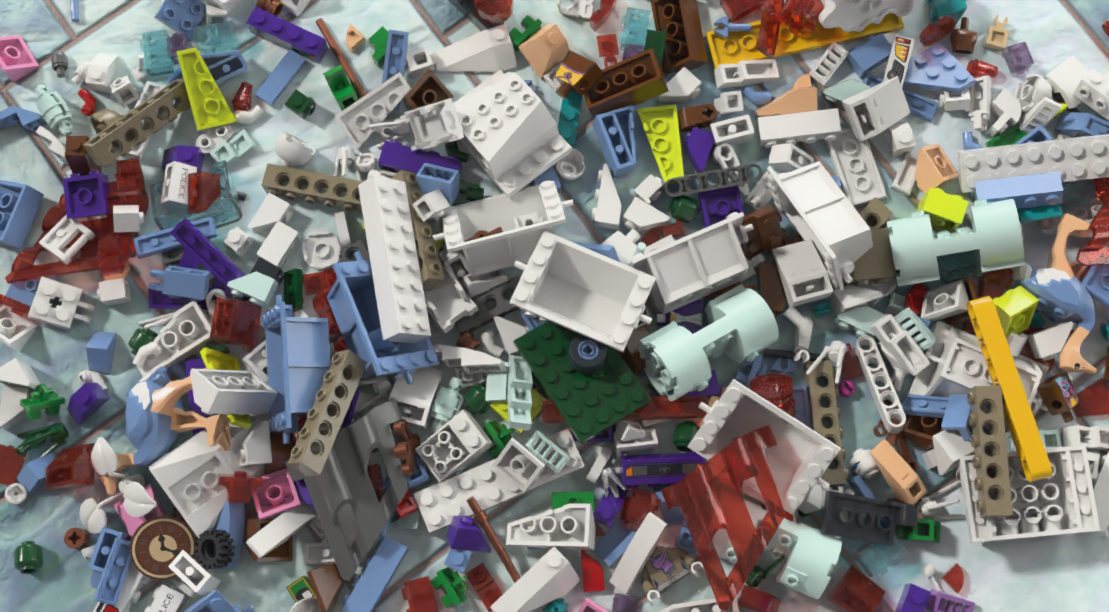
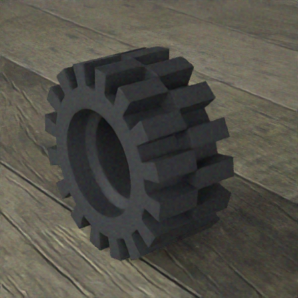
M207 530L199 535L201 539L196 540L198 546H195V550H198V553H195V556L199 557L197 561L202 563L201 566L203 568H223L232 562L230 557H234L235 553L232 552V549H235V545H231L234 540L229 538L231 536L230 533H226L225 530ZM214 543L216 545V555L213 552Z

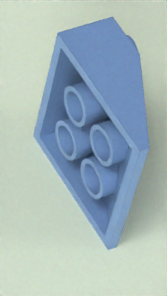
M0 180V244L16 249L22 248L38 208L41 205L44 197L43 193L26 184Z

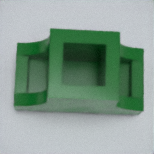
M383 26L369 38L370 46L375 50L372 58L378 68L384 65L388 31Z
M552 492V510L570 503L591 504L594 514V492Z
M918 518L917 528L897 526L896 540L940 543L941 522Z

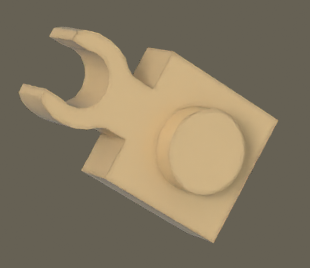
M997 15L993 20L994 27L990 26L988 28L984 46L1004 51L1009 30L1004 29L1008 22V17L1004 19L1003 23H1000L998 21L999 15Z

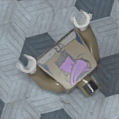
M656 546L641 572V585L647 595L649 604L653 606V598H658L659 602H661V592L692 572L695 577H700L696 571L700 568L706 571L703 564L697 562L689 553L676 547H667L661 551Z

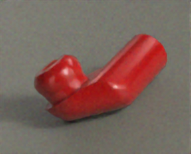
M82 88L78 92V96L85 102L82 106L83 108H81V113L85 116H91L96 111L97 101L85 88Z

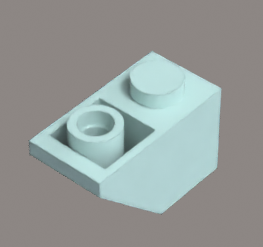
M850 78L825 88L823 93L826 94V99L837 102V100L843 101L869 89L870 86Z
M256 271L228 282L227 286L232 290L231 294L239 298L246 296L255 305L261 306L265 304L268 306L278 283L275 279Z
M865 305L838 314L833 322L842 330L855 332V335L859 338L865 335L873 337L875 334L869 327L884 316V314Z

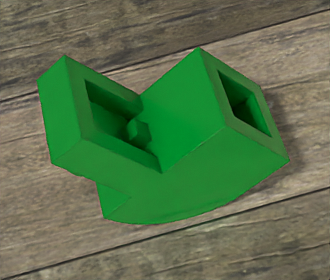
M341 65L323 73L341 111L358 101L356 93L350 85Z

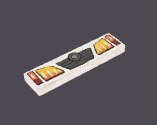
M895 35L883 82L898 76L901 87L903 86L915 39Z

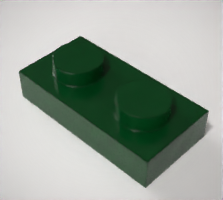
M297 268L284 272V302L286 305H292V312L303 309L304 302L302 269Z

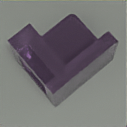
M614 593L612 612H637L639 597Z

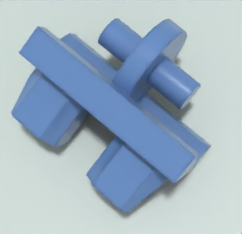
M758 353L759 357L752 362L747 360L740 363L743 366L749 367L750 370L748 374L738 371L735 380L748 389L752 388L755 377H757L756 385L759 386L762 385L763 380L769 381L771 376L766 373L767 366L762 365L760 371H758L763 354Z

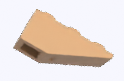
M817 87L792 88L756 110L755 114L767 117L775 114L784 115L818 111Z
M887 440L881 441L870 452L898 500L914 505L927 492L919 476Z

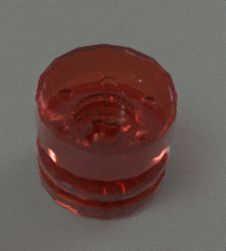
M768 373L757 376L750 381L749 387L751 391L793 418L795 417L794 382L790 376L781 373Z

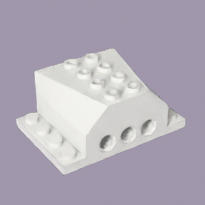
M499 70L458 101L453 102L464 138L458 141L508 198L572 151L571 146L559 134L557 124L542 100L516 73L507 72L504 74Z
M1086 445L1045 449L1052 468V476L1034 482L1027 480L1017 451L1007 452L1013 515L1007 517H980V512L976 508L978 491L975 490L974 480L977 478L976 469L973 468L972 459L975 455L960 456L958 464L970 543L1100 531ZM988 467L987 475L993 478L994 472ZM990 489L988 493L989 497L992 500H995L996 493L994 490Z

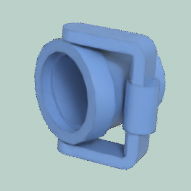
M381 327L368 334L375 352L391 349L393 355L400 353L399 347L402 342L383 341Z

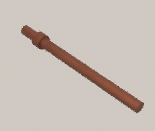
M317 19V26L358 94V100L368 93L364 91L323 19Z
M474 496L470 497L466 501L474 513L473 517L476 523H480L514 583H516L521 578L489 524L487 514L484 510H481Z

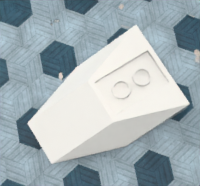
M269 413L252 415V425L248 429L231 425L229 422L231 449L228 451L222 450L218 443L216 446L210 447L207 439V430L205 429L149 466L150 472L198 539L201 533L211 530L217 525L226 500L241 499L245 503L252 497L248 481L267 475L265 474V464L240 466V462L237 459V450L239 449V444L256 423L270 419Z

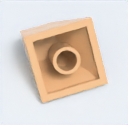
M547 24L518 47L539 79H542L545 74L560 64L569 51L567 40L556 24Z
M938 143L919 149L914 178L922 192L926 193L929 188H941L959 177L958 172Z

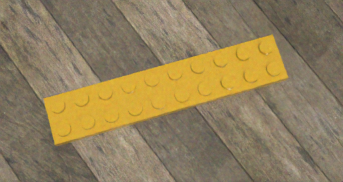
M824 7L746 23L751 24L750 32H730L727 39L718 37L714 34V31L706 32L705 36L714 69H716L720 64H738L741 60L772 59L827 47L832 42L841 44L868 38L873 34L877 36L881 32L885 34L890 31H901L904 29L902 17H897L894 13H888L879 24L870 23L861 32H844L841 27L824 28L819 22V14L823 11Z

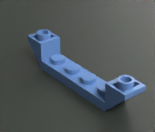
M11 106L0 112V130L7 126H14L18 121H21L22 126L29 132L37 131L39 126L43 127L47 124L39 113L16 106Z
M1063 112L1055 130L1071 138H1074L1077 133L1085 136L1109 134V122L1089 113Z

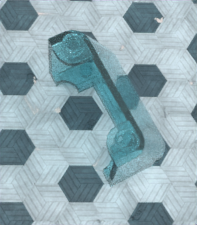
M226 160L217 162L210 167L211 177L197 181L199 185L194 186L195 200L192 206L185 209L161 204L164 181L149 185L153 220L160 230L177 226L185 217L190 222L212 216L216 229L240 221L243 216L242 209Z

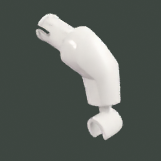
M789 307L783 315L796 326L794 335V353L796 355H794L793 359L798 361L801 357L802 364H804L810 358L808 349L813 322L810 317H804L794 307Z
M878 342L876 345L880 346L879 352L889 361L891 368H893L894 372L891 382L894 389L900 392L904 378L910 372L894 358L881 342Z

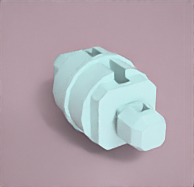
M44 85L37 86L35 92L39 100L36 102L42 118L45 119L52 129L58 128L65 136L70 135L73 132V127L69 121L73 116L67 107V103L64 102L57 91L50 92Z
M453 377L448 384V389L441 386L440 391H438L436 398L433 400L434 403L430 412V416L436 418L432 423L431 431H438L446 422H449L460 412L464 395L458 392L461 390L462 380Z

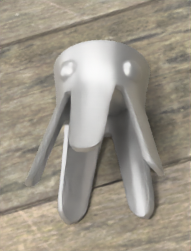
M606 468L600 474L601 480L604 482L606 498L608 497L609 486L616 498L619 497L616 484H619L623 490H626L617 477L618 473L614 468Z

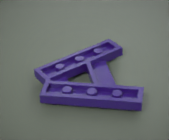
M185 217L170 232L185 247L178 267L198 269L200 263L204 265L215 276L209 292L213 289L222 290L227 297L228 306L230 307L232 303V290L227 284L232 280L245 276V274ZM148 288L149 308L181 309L192 302L187 297L170 298L169 295L162 294L163 291ZM214 294V296L211 299L215 300L218 306V302L221 298H217ZM206 298L197 302L202 310H208Z

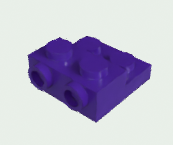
M90 171L89 175L83 176L82 173L70 174V178H63L67 219L109 214L107 195H110L108 175L102 174V171Z
M738 185L698 192L704 228L727 219L726 217L734 212H738V214L743 212L745 216Z

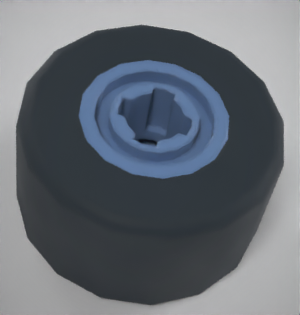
M579 334L570 343L568 354L570 365L579 373H595L601 369L605 362L606 345Z

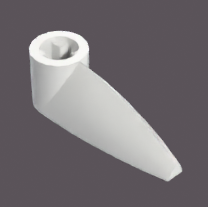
M727 143L713 148L710 152L711 161L715 164H720L722 168L740 165L732 146ZM730 171L728 173V178L731 182L736 181L739 177L737 171ZM747 184L738 185L739 191L744 196L750 194Z

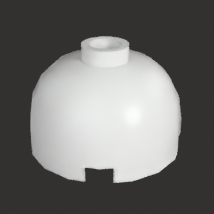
M1030 73L1024 77L1027 79L1024 84L1020 83L1014 95L1021 105V112L1026 113L1043 98L1046 97L1052 100V87L1042 76Z
M281 131L275 145L276 153L282 159L281 163L291 168L292 165L297 167L305 166L316 153L314 147L311 145L309 148L306 147L303 140L290 133Z

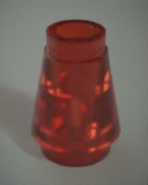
M978 59L970 60L966 69L973 78L987 75L995 78L998 74L997 66Z
M242 82L232 100V108L235 111H248L251 108L253 86L250 83Z

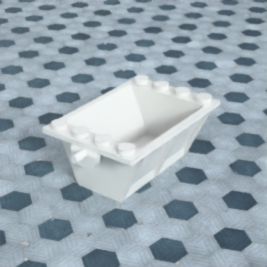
M820 161L779 175L769 166L766 178L770 183L769 188L773 192L771 195L775 200L776 208L779 212L783 211L804 241L812 240L829 275L830 283L834 288L838 287L842 291L844 289L842 278L847 283L852 282L853 279L849 274L855 268L853 263L873 247L869 226Z
M544 181L539 185L520 189L510 198L504 193L457 206H449L444 210L445 215L442 216L444 233L433 235L434 241L445 239L448 253L463 249L471 277L514 266L516 261L527 263L543 231L554 234L552 226L566 223L564 208L573 206V200L561 202L554 181ZM537 212L538 217L542 216L543 218L541 223H526V227L516 229L513 217H520ZM498 227H501L503 230L502 233L465 241L480 230L490 232Z
M738 212L731 213L723 221L644 255L639 253L631 258L632 268L656 277L650 293L663 315L745 279L749 267L740 244L748 242L746 232L753 230L754 227L752 224L745 227L741 225L744 218L743 212L739 214Z
M545 230L527 265L518 261L514 264V267L523 270V273L509 302L510 304L621 352L624 351L634 328H637L639 321L641 320L648 324L652 321V318L643 315L646 307L645 302L656 277Z
M937 321L932 332L935 335V343L925 349L923 353L930 364L915 375L908 394L949 397L951 394H967L969 389L974 386H994L977 337ZM1022 355L1012 356L1033 416L1037 413L1038 409L1047 412L1048 409L1042 403V398L1037 388L1044 381L1049 367ZM981 404V410L987 414L988 407L985 404ZM1004 417L1005 433L1010 431ZM983 425L984 428L990 430V428L987 425Z
M733 379L719 401L716 400L711 407L703 402L698 406L707 414L703 419L704 423L689 443L688 448L793 515L816 483L824 489H828L830 484L822 480L821 476L841 448Z

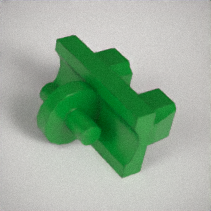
M527 15L521 21V25L526 29L523 33L517 28H513L509 32L513 49L516 52L521 44L541 30L540 25L542 21L539 18L535 21Z
M45 384L37 385L36 391L31 393V398L20 400V406L26 409V416L31 420L41 418V409H45V414L49 416L58 415L60 405L65 404V398L59 397L57 393L53 392L52 388L47 389Z
M495 420L484 424L485 428L483 429L496 444L489 449L493 459L498 458L512 438L511 434L515 432L514 428L507 429L504 423L499 426Z
M449 567L441 569L436 573L437 576L431 581V584L436 590H440L443 587L446 589L448 594L441 598L446 608L453 605L457 606L468 600L463 592L467 590L464 581L468 579L467 575L460 577L457 571L452 573Z

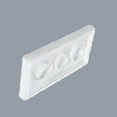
M852 127L841 129L840 137H837V139L826 141L837 177H839L842 192L854 207L868 204L875 197L878 200L887 198L868 139L864 141L859 140L855 137Z

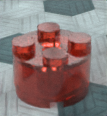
M474 0L477 16L485 23H502L512 15L514 0Z
M786 0L777 18L787 25L789 31L793 34H812L819 23V14L823 11L824 6L820 0Z
M631 487L628 490L632 492L631 496H626L623 503L620 519L624 520V524H620V528L637 532L649 512L654 514V511H658L660 499L656 498L654 493Z

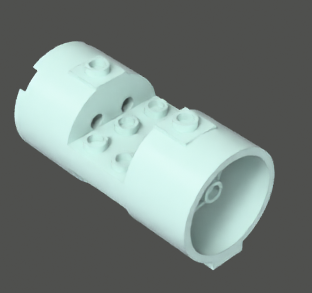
M987 199L974 201V205L970 206L972 229L968 226L956 228L954 233L944 230L935 232L936 236H933L929 214H924V211L912 212V217L887 221L888 230H893V232L889 233L895 270H900V272H896L898 286L939 280L937 256L970 250L977 251L982 272L1025 265L1023 239L1014 199L987 203Z
M741 284L708 302L704 311L707 314L709 325L694 334L685 327L678 326L674 321L641 339L637 349L640 352V358H645L646 368L644 370L655 389L662 396L665 394L669 396V401H674L696 389L701 391L709 385L708 381L712 377L709 358L713 357L715 359L725 353L735 362L743 363L747 360L752 362L759 357L758 353L761 350L775 343L779 335L775 317L767 303L758 293L752 289L745 288Z
M721 487L697 547L735 564L740 563V561L747 563L752 539L756 538L752 566L758 565L765 571L780 556L784 555L785 559L770 572V574L776 576V582L811 598L819 599L831 578L829 576L834 565L837 564L842 541L831 535L821 534L820 530L799 522L796 524L764 510L762 505Z

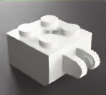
M41 277L28 318L69 330L73 319L90 323L91 318L75 313L77 307L87 311H94L95 306L79 301L83 289ZM55 299L62 303L61 306L52 308V304H49L50 301Z

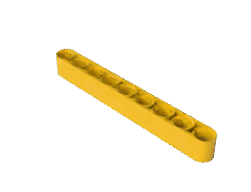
M990 296L968 301L967 310L993 385H1001L1003 414L1024 474L1029 482L1051 477L1052 468L994 303Z

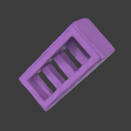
M930 590L931 594L926 605V609L930 612H952L955 602L957 603L954 612H960L962 604L965 605L963 612H973L974 602L939 590ZM946 599H947L948 601H947L945 610H943L944 605H945V602H946Z

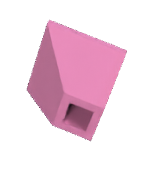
M151 483L145 486L144 489L158 504L148 514L141 517L130 516L124 508L125 498L114 504L131 539L135 530L145 521L160 515H168Z

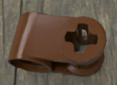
M704 104L678 110L681 131L690 132L693 130V127L698 129L710 127V124L715 123L716 108L711 104Z

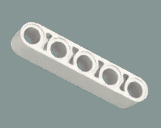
M867 335L861 336L857 340L855 348L856 357L886 430L897 434L904 427L906 421L905 413L874 339ZM866 345V346H868L870 349H869V350H863L860 346ZM873 363L877 368H870L867 364ZM880 381L884 383L885 386L878 387L875 384V382ZM889 400L893 405L887 406L882 401ZM895 418L899 420L900 424L895 425L891 423L890 419Z

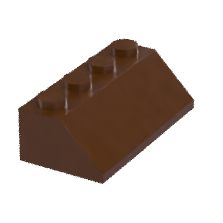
M651 0L656 31H667L662 58L663 73L679 72L683 67L687 70H693L708 63L697 1Z
M651 48L602 69L604 74L584 94L588 110L595 119L596 115L630 105L635 106L669 90L655 53Z

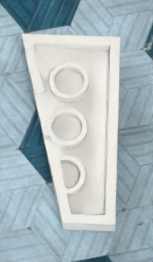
M399 72L334 116L357 150L376 129H370L368 125L382 123L409 92L411 87L401 72Z

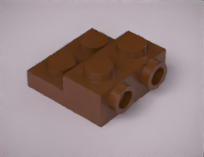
M770 205L743 218L742 226L745 227L752 224L754 227L753 230L746 232L748 242L740 244L743 254L747 259L763 251L770 253L772 249L786 245L785 239L788 236L785 229L781 228L779 223L782 221V216L778 210L773 209Z

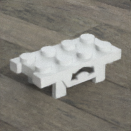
M451 98L404 112L405 115L400 116L401 120L407 119L408 122L410 121L416 139L414 141L415 146L411 147L412 151L420 148L427 149L464 138L463 128L459 123L456 107Z
M441 264L445 280L432 290L423 291L427 312L442 331L447 333L453 328L456 321L463 316H471L478 311V307L445 265Z

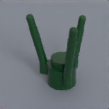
M459 179V184L470 187L467 190L459 189V193L466 194V200L473 202L483 199L484 188ZM469 202L452 203V205L450 206H457Z
M61 422L20 433L17 437L21 438L47 431L45 434L21 443V446L24 447L49 437L51 442L56 441L57 443L40 456L43 457L65 444V439L69 437L65 425Z
M756 538L752 539L747 564L744 567L746 571L744 581L750 587H757L762 579H766L767 575L785 559L784 555L780 556L765 571L758 565L752 566Z

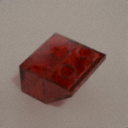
M216 297L210 339L215 343L256 347L263 307L236 299Z
M90 443L63 449L46 467V489L68 491L93 486L95 473L91 463V452L95 444Z
M851 565L826 599L843 612H875L883 599L885 591Z

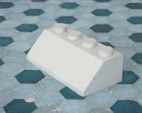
M191 369L190 371L194 402L201 407L202 412L208 415L268 414L278 394L277 391L252 371Z

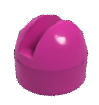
M845 380L839 384L838 392L843 397H850L855 392V385L853 382ZM844 384H846L852 391L850 392V391L844 386Z

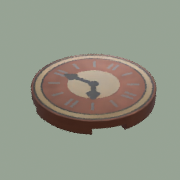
M169 515L153 517L142 523L132 536L130 542L132 562L136 569L148 578L155 580L175 578L178 575L168 566L182 550L194 558L196 552L195 537L189 526L179 518Z

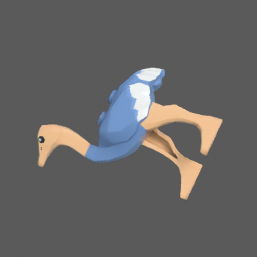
M1063 214L1058 224L1055 242L1048 253L1049 263L1047 268L1034 270L1033 266L1029 263L1013 267L1014 289L1021 285L1039 299L1035 311L1043 313L1050 321L1059 323L1072 321L1077 323L1076 329L1066 340L1060 353L1059 368L1068 373L1087 372L1096 374L1097 369L1084 360L1080 354L1081 343L1095 325V310L1089 292L1078 279L1086 266L1091 261H1096L1099 255L1102 254L1109 259V245L1091 240L1082 257L1069 264L1065 253L1068 236L1086 238L1088 233H1095L1096 227L1073 215Z
M164 366L159 367L137 381L129 391L125 414L126 433L130 442L137 449V452L115 454L118 459V469L114 473L123 474L124 469L128 467L152 465L167 452L179 433L193 429L206 428L209 446H216L218 443L222 450L228 451L231 449L229 420L223 414L205 418L194 411L184 412L180 397L187 391L192 390L191 376L183 380L171 381ZM96 472L104 483L107 494L109 496L115 495L120 477H111L108 473L100 475Z

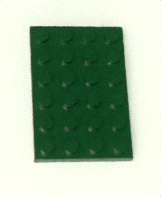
M547 321L514 340L513 344L580 445L651 403V398L617 349L606 345L605 362L601 369L595 373L583 374L573 369L569 363L568 354L570 343L579 333L554 322Z

